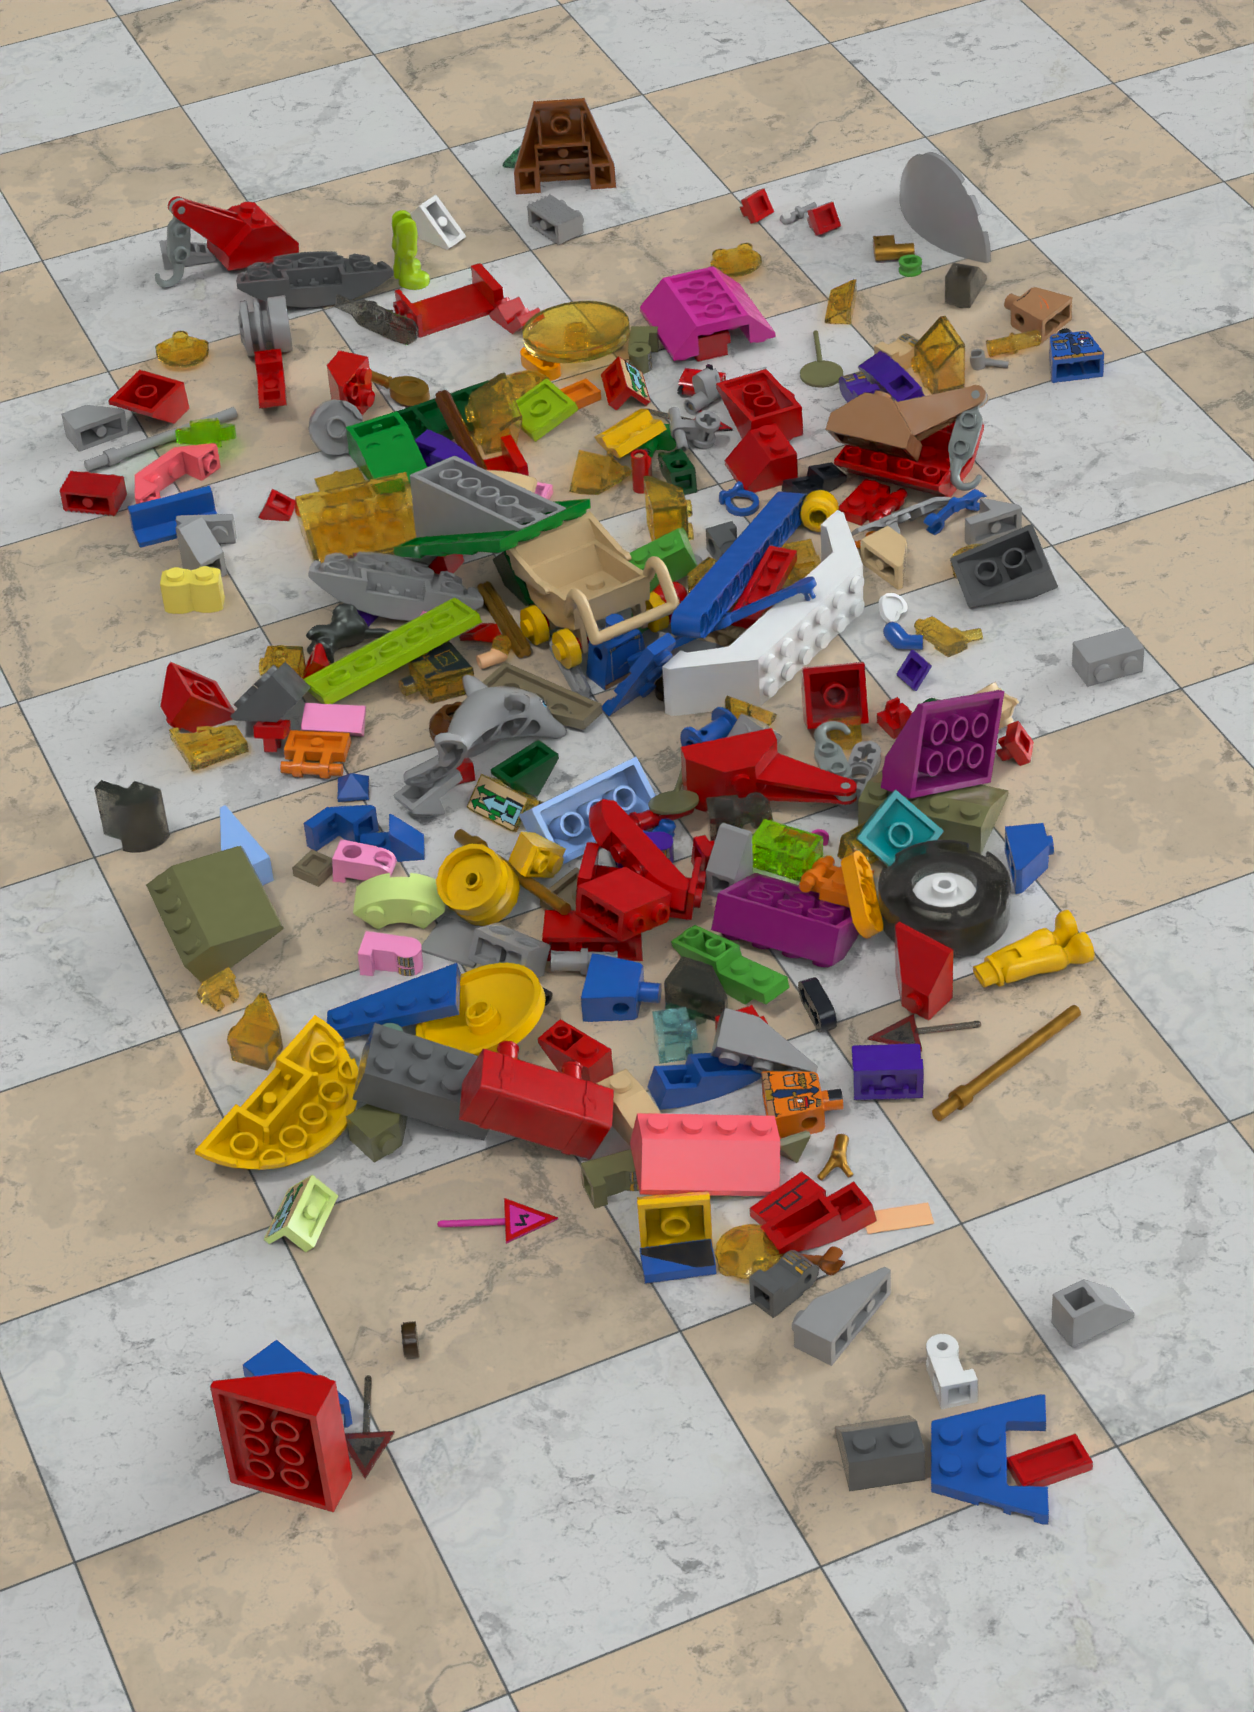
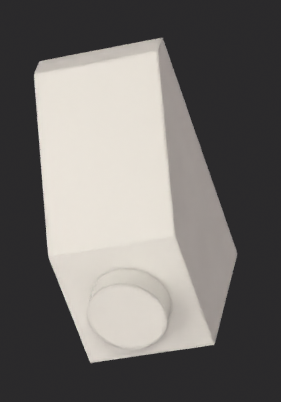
M434 195L410 213L412 219L416 222L418 237L426 242L448 250L466 237L437 195Z

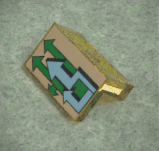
M481 774L467 804V808L512 832H517L522 822L519 814L543 803V801L527 793L511 789L495 777Z

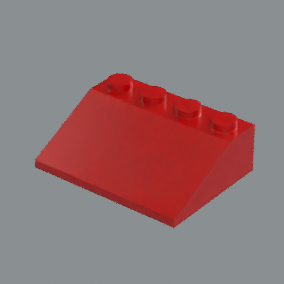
M301 1371L213 1381L210 1390L230 1482L334 1512L353 1478L336 1381L330 1380L323 1375H312Z

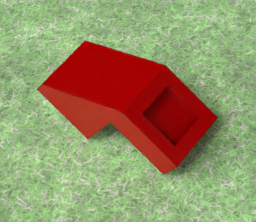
M505 297L495 303L496 308L489 313L493 321L511 334L528 328L543 318L539 307L529 311L528 308H525L520 297L512 300L509 297Z

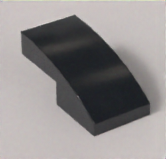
M832 462L812 465L808 467L807 476L783 480L781 490L783 492L806 493L807 495L816 490L831 492L846 482L847 475Z

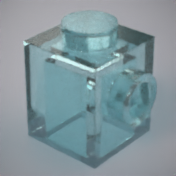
M686 1007L652 1011L654 1040L659 1064L687 1060L688 1054H693L692 1040H698L695 1019L689 1020Z

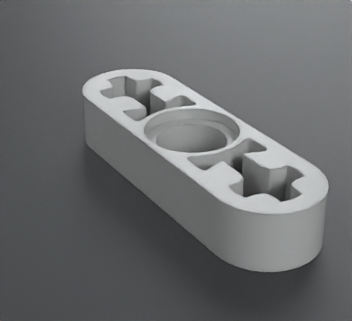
M861 741L855 744L848 760L852 775L865 774L867 776L864 778L851 777L857 784V800L850 805L838 804L845 811H858V800L868 780L877 774L880 767L881 748L872 741ZM867 756V762L862 761Z

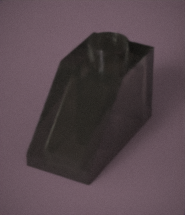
M682 956L664 981L666 1006L714 1022L715 1017L721 1015L724 1009L728 1008L727 995L712 965Z

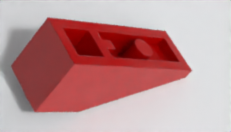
M545 910L542 942L550 945L547 961H551V950L581 952V948H588V952L618 951L617 958L629 961H643L642 934L621 942L575 914L576 910H570L567 915H562L556 910Z

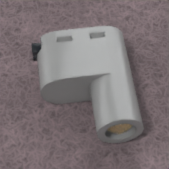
M707 364L705 369L692 377L696 394L683 403L685 410L691 415H694L721 397L716 388V383L721 381L716 368L713 369V365Z

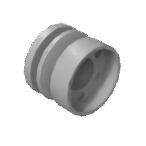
M285 295L268 297L267 310H261L258 300L253 299L254 312L248 311L246 300L240 301L239 330L241 342L247 351L248 357L255 356L253 344H259L260 351L266 350L267 342H272L273 349L281 348L282 353L293 351Z

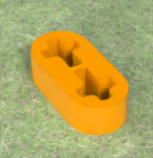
M528 345L521 349V365L541 380L547 378L549 381H553L561 376L560 360L539 345Z

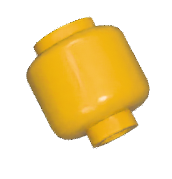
M816 490L809 493L802 503L801 521L811 531L821 532V524L839 510L838 501L828 491Z

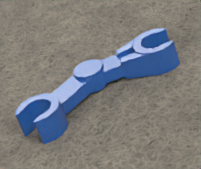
M974 489L961 498H951L948 504L937 514L930 513L923 521V523L929 526L926 530L933 535L940 533L945 521L953 513L965 508L979 511L980 503L977 501L987 496L978 489Z

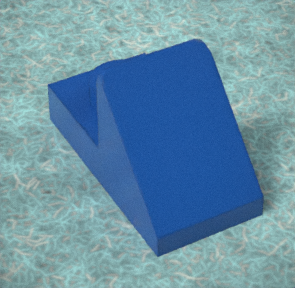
M389 814V832L360 834V843L391 851L395 855L397 862L425 860L424 834L392 814Z

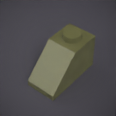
M369 1104L346 1116L350 1141L374 1163L402 1146L407 1116Z

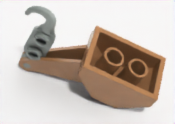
M972 385L961 389L896 402L886 392L875 391L874 394L864 392L831 412L825 430L838 443L918 462L922 449L920 441L955 422L948 446L950 458L949 471H951L950 481L956 489L969 491L979 485L982 476L978 474L972 482L964 483L960 479V472L974 454L983 424L979 408L987 403L988 394L982 386Z

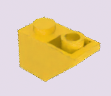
M520 832L508 861L524 877L553 878L563 865V855L566 849L535 832Z

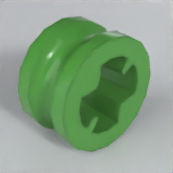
M904 255L900 257V275L905 277L920 275L922 272L921 257L917 255Z

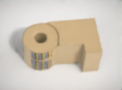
M904 333L890 344L882 341L874 345V355L882 351L906 370L924 357L926 344L912 335Z

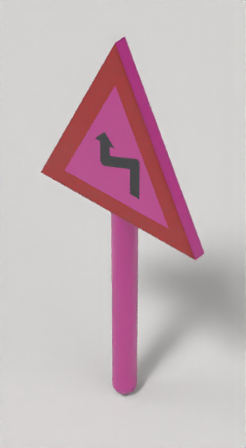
M504 1198L505 1218L440 1220L437 1225L440 1228L505 1225L507 1244L558 1220V1217Z

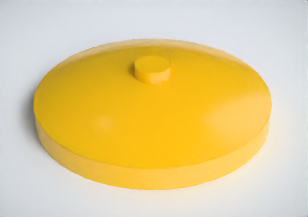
M494 963L477 967L460 975L459 1015L417 1023L416 1036L479 1056L483 1048L497 1052V1046L500 1042L512 1041L518 1044L535 1027L545 1007L544 989L536 974L520 964Z

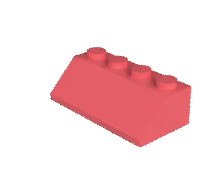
M637 1113L630 1146L640 1195H669L708 1191L710 1196H767L780 1187V1137L775 1116Z

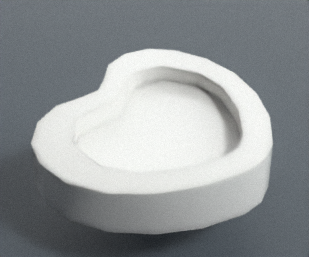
M886 593L879 599L880 615L887 623L896 622L900 615L907 611L906 601L895 593Z

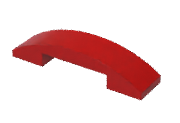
M281 348L254 351L259 409L287 406Z

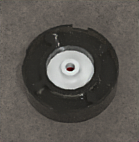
M933 840L909 846L895 854V862L888 869L883 867L879 876L878 902L883 921V930L895 943V925L900 921L953 949V958L977 955L996 943L1008 927L1011 906V880L1004 864L995 855L987 851L985 857L971 851L967 842Z

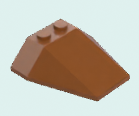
M585 98L533 101L514 168L516 195L541 193L540 182L590 179L591 190L616 188L615 163Z

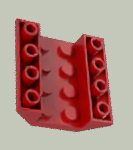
M955 422L920 441L922 449L918 462L857 446L845 445L834 459V465L848 473L942 497H952L957 489L950 481L951 471H949L950 458L948 446ZM982 424L974 454L961 469V481L965 479L973 468L983 435L984 424Z

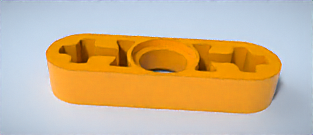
M855 851L841 859V868L854 926L862 937L868 939L883 930V921L871 866L861 852Z

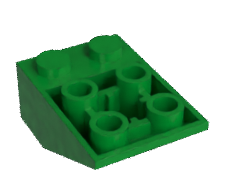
M397 411L346 427L349 455L381 498L410 489V475L427 468L407 423Z

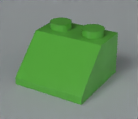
M678 528L630 552L631 560L629 562L642 571L648 558L652 556L659 557L665 563L673 582L699 570L684 528ZM656 573L650 581V592L659 584Z

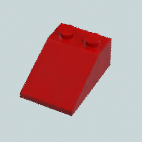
M767 369L716 383V388L742 439L749 430L774 423L777 424L788 441L803 435L802 406Z

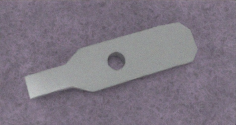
M933 497L853 530L851 532L852 536L864 531H878L886 526L900 534L898 524L907 520L913 521L933 510L945 507L951 497Z

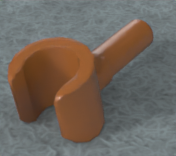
M835 1246L830 1247L823 1256L801 1254L816 1266H819L828 1275L836 1274L845 1264V1261L839 1260L843 1255V1251Z

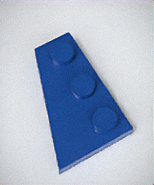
M669 632L645 648L630 668L631 674L615 688L614 692L617 695L603 704L602 710L608 717L637 697L641 696L644 698L655 689L656 685L654 683L663 674L662 666L671 659V651L676 643V640Z

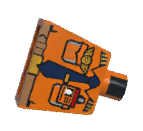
M761 1072L766 1116H775L780 1139L806 1130L810 1134L822 1132L825 1129V1111L843 1109L842 1090L821 1091L819 1077L815 1072Z

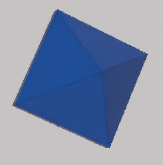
M350 773L339 777L338 802L369 800V776Z

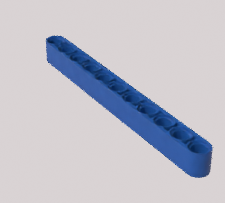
M779 491L774 495L674 610L671 618V632L674 636L704 639L741 596L769 545L782 547L801 525L800 512L803 500L807 496L806 493Z

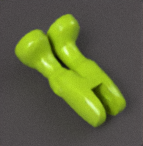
M406 210L396 211L392 216V249L395 253L393 265L394 278L399 279V286L405 289L420 290L426 288L430 284L429 274L421 270V263L415 258L418 252L416 222Z

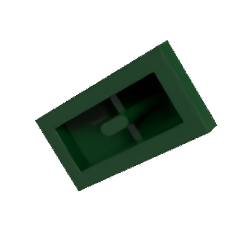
M538 739L493 767L491 774L511 789L538 797L559 759V754Z

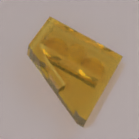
M236 725L197 727V733H180L179 728L169 729L170 739L192 772L249 752L248 743Z

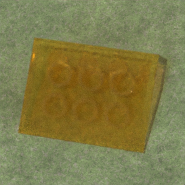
M406 472L295 496V513L312 563L315 560L323 563L326 555L333 553H342L347 555L348 558H354L358 552L394 555L395 546L416 537L411 487Z

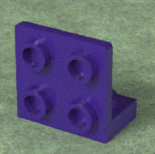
M919 1044L852 1046L854 1100L923 1098L924 1068Z

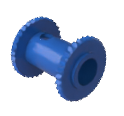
M717 707L711 713L712 722L699 730L689 726L681 731V745L687 746L725 738L729 735L737 718L728 709Z

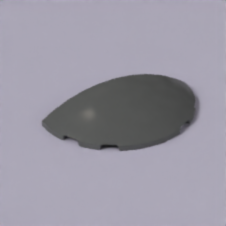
M314 251L275 256L272 264L268 265L265 262H256L247 267L246 275L244 273L238 274L236 283L237 289L266 302L268 297L285 295L287 306L321 307L352 300L366 294L391 278L394 272L383 261L377 262V265L370 261L369 256L354 253L349 255L348 259L337 255L335 251Z

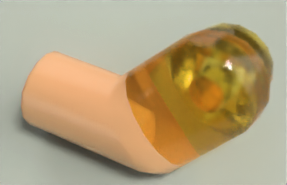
M503 634L496 636L492 641L491 650L476 656L477 664L481 670L507 660L512 647L508 636Z

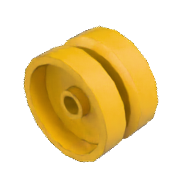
M468 844L455 849L439 867L436 879L437 892L444 904L455 911L463 920L475 926H486L500 922L512 911L517 903L520 891L518 876L512 867L502 860L496 852L483 844Z

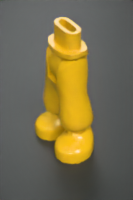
M1063 910L1055 917V930L1053 932L1047 928L1038 929L1024 938L1002 947L991 955L986 956L983 963L973 966V973L983 988L993 984L1000 987L1005 986L1004 982L1009 984L1036 974L1060 971L1069 964L1091 962L1095 958V952L1089 936L1085 932L1078 933L1077 923L1069 910Z

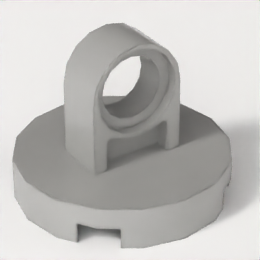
M335 399L325 401L314 409L309 419L308 430L311 440L318 449L327 454H347L349 449L346 427L363 422V417L356 406L347 401Z

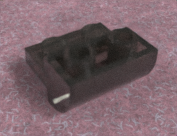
M101 780L94 787L104 835L121 840L123 851L131 853L150 851L162 845L170 837L161 789L134 781L128 788H124L120 785Z

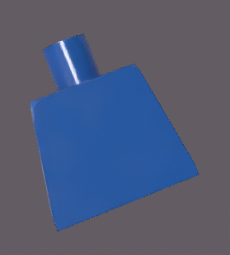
M592 953L581 995L583 1022L635 1020L638 1018L641 1002L660 1003L661 983L644 982V968L639 962Z

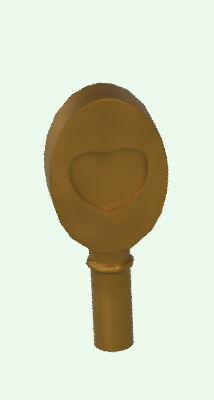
M372 370L371 382L384 386L386 389L389 388L390 396L396 402L407 406H414L429 401V387L425 381L412 376L392 378Z

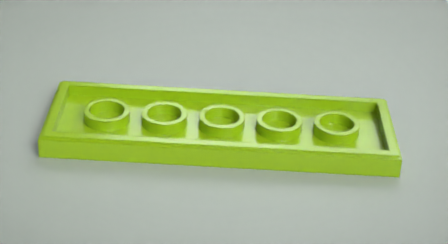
M452 598L306 677L303 680L311 687L307 692L322 704H333L482 623L480 615L457 598Z

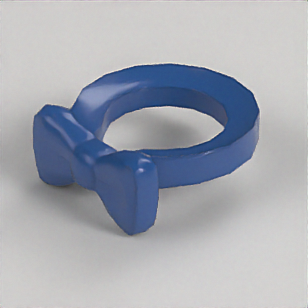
M740 481L732 489L719 492V503L721 505L725 504L726 510L735 516H749L759 509V497L751 491L744 490L743 483ZM735 496L751 499L753 504L747 508H737L731 503V498Z

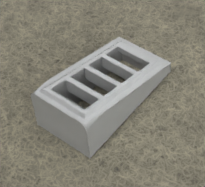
M161 240L159 243L164 269H173L167 256V240ZM191 242L190 256L184 267L215 262V256L207 248V243Z

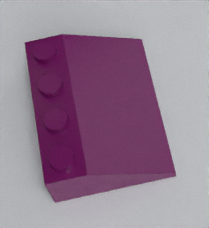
M995 690L919 703L885 756L881 788L891 792L896 789L904 797L915 798L990 783L1005 691Z
M753 873L718 892L711 927L712 931L722 933L721 936L725 939L735 941L743 939L752 942L751 945L755 948H773L782 951L781 954L785 957L795 959L803 957L812 960V964L824 968H829L843 960L859 936L849 907L819 900L820 893L814 891L805 893L800 890L797 884L759 873Z

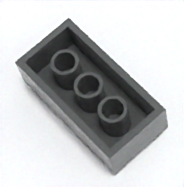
M377 1023L374 1024L362 1051L353 1100L483 1141L490 1130L478 1128V1125L459 1120L462 1083L476 1061L477 1055Z

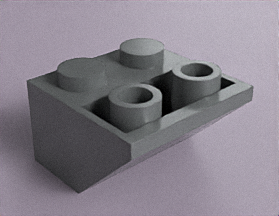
M286 662L279 668L273 665L233 704L237 710L230 717L234 721L277 722L311 687Z

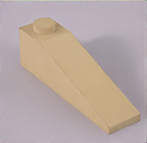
M627 1069L597 1083L614 1089L612 1127L630 1146L637 1113L661 1114L646 1090Z

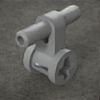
M671 407L668 410L671 421L669 428L671 436L676 441L677 449L681 448L684 452L687 451L689 448L687 440H691L696 447L708 449L714 445L716 440L714 433L720 426V418L715 413L702 411L696 415L695 420L681 419L678 407Z

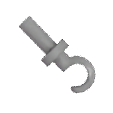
M813 202L802 208L796 206L795 211L790 213V218L784 219L783 215H781L780 221L784 224H790L794 222L796 217L801 219L804 217V213L817 207V204Z

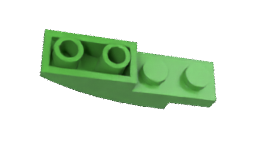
M697 925L686 929L681 935L671 941L672 947L700 975L727 995L745 1005L753 999L766 1005L790 988L787 976L742 956L738 944Z

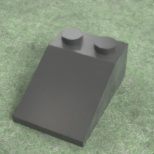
M1033 524L950 558L968 607L1032 599L1058 588Z

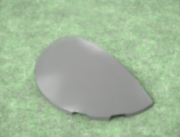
M927 152L913 156L906 164L900 181L899 203L905 220L922 238L944 251L973 261L991 262L988 232L982 231L978 216L982 214L975 195H968L965 187L962 185L965 180L963 175L949 160L937 153Z
M358 552L354 558H348L345 554L333 553L326 555L323 563L315 560L311 564L308 577L339 601L352 604L356 609L389 619L411 621L419 617L422 611L428 612L452 598H457L473 610L483 607L484 603L479 591L475 587H469L467 590L462 585V578L455 574L441 571L439 575L428 568L427 563L395 555Z

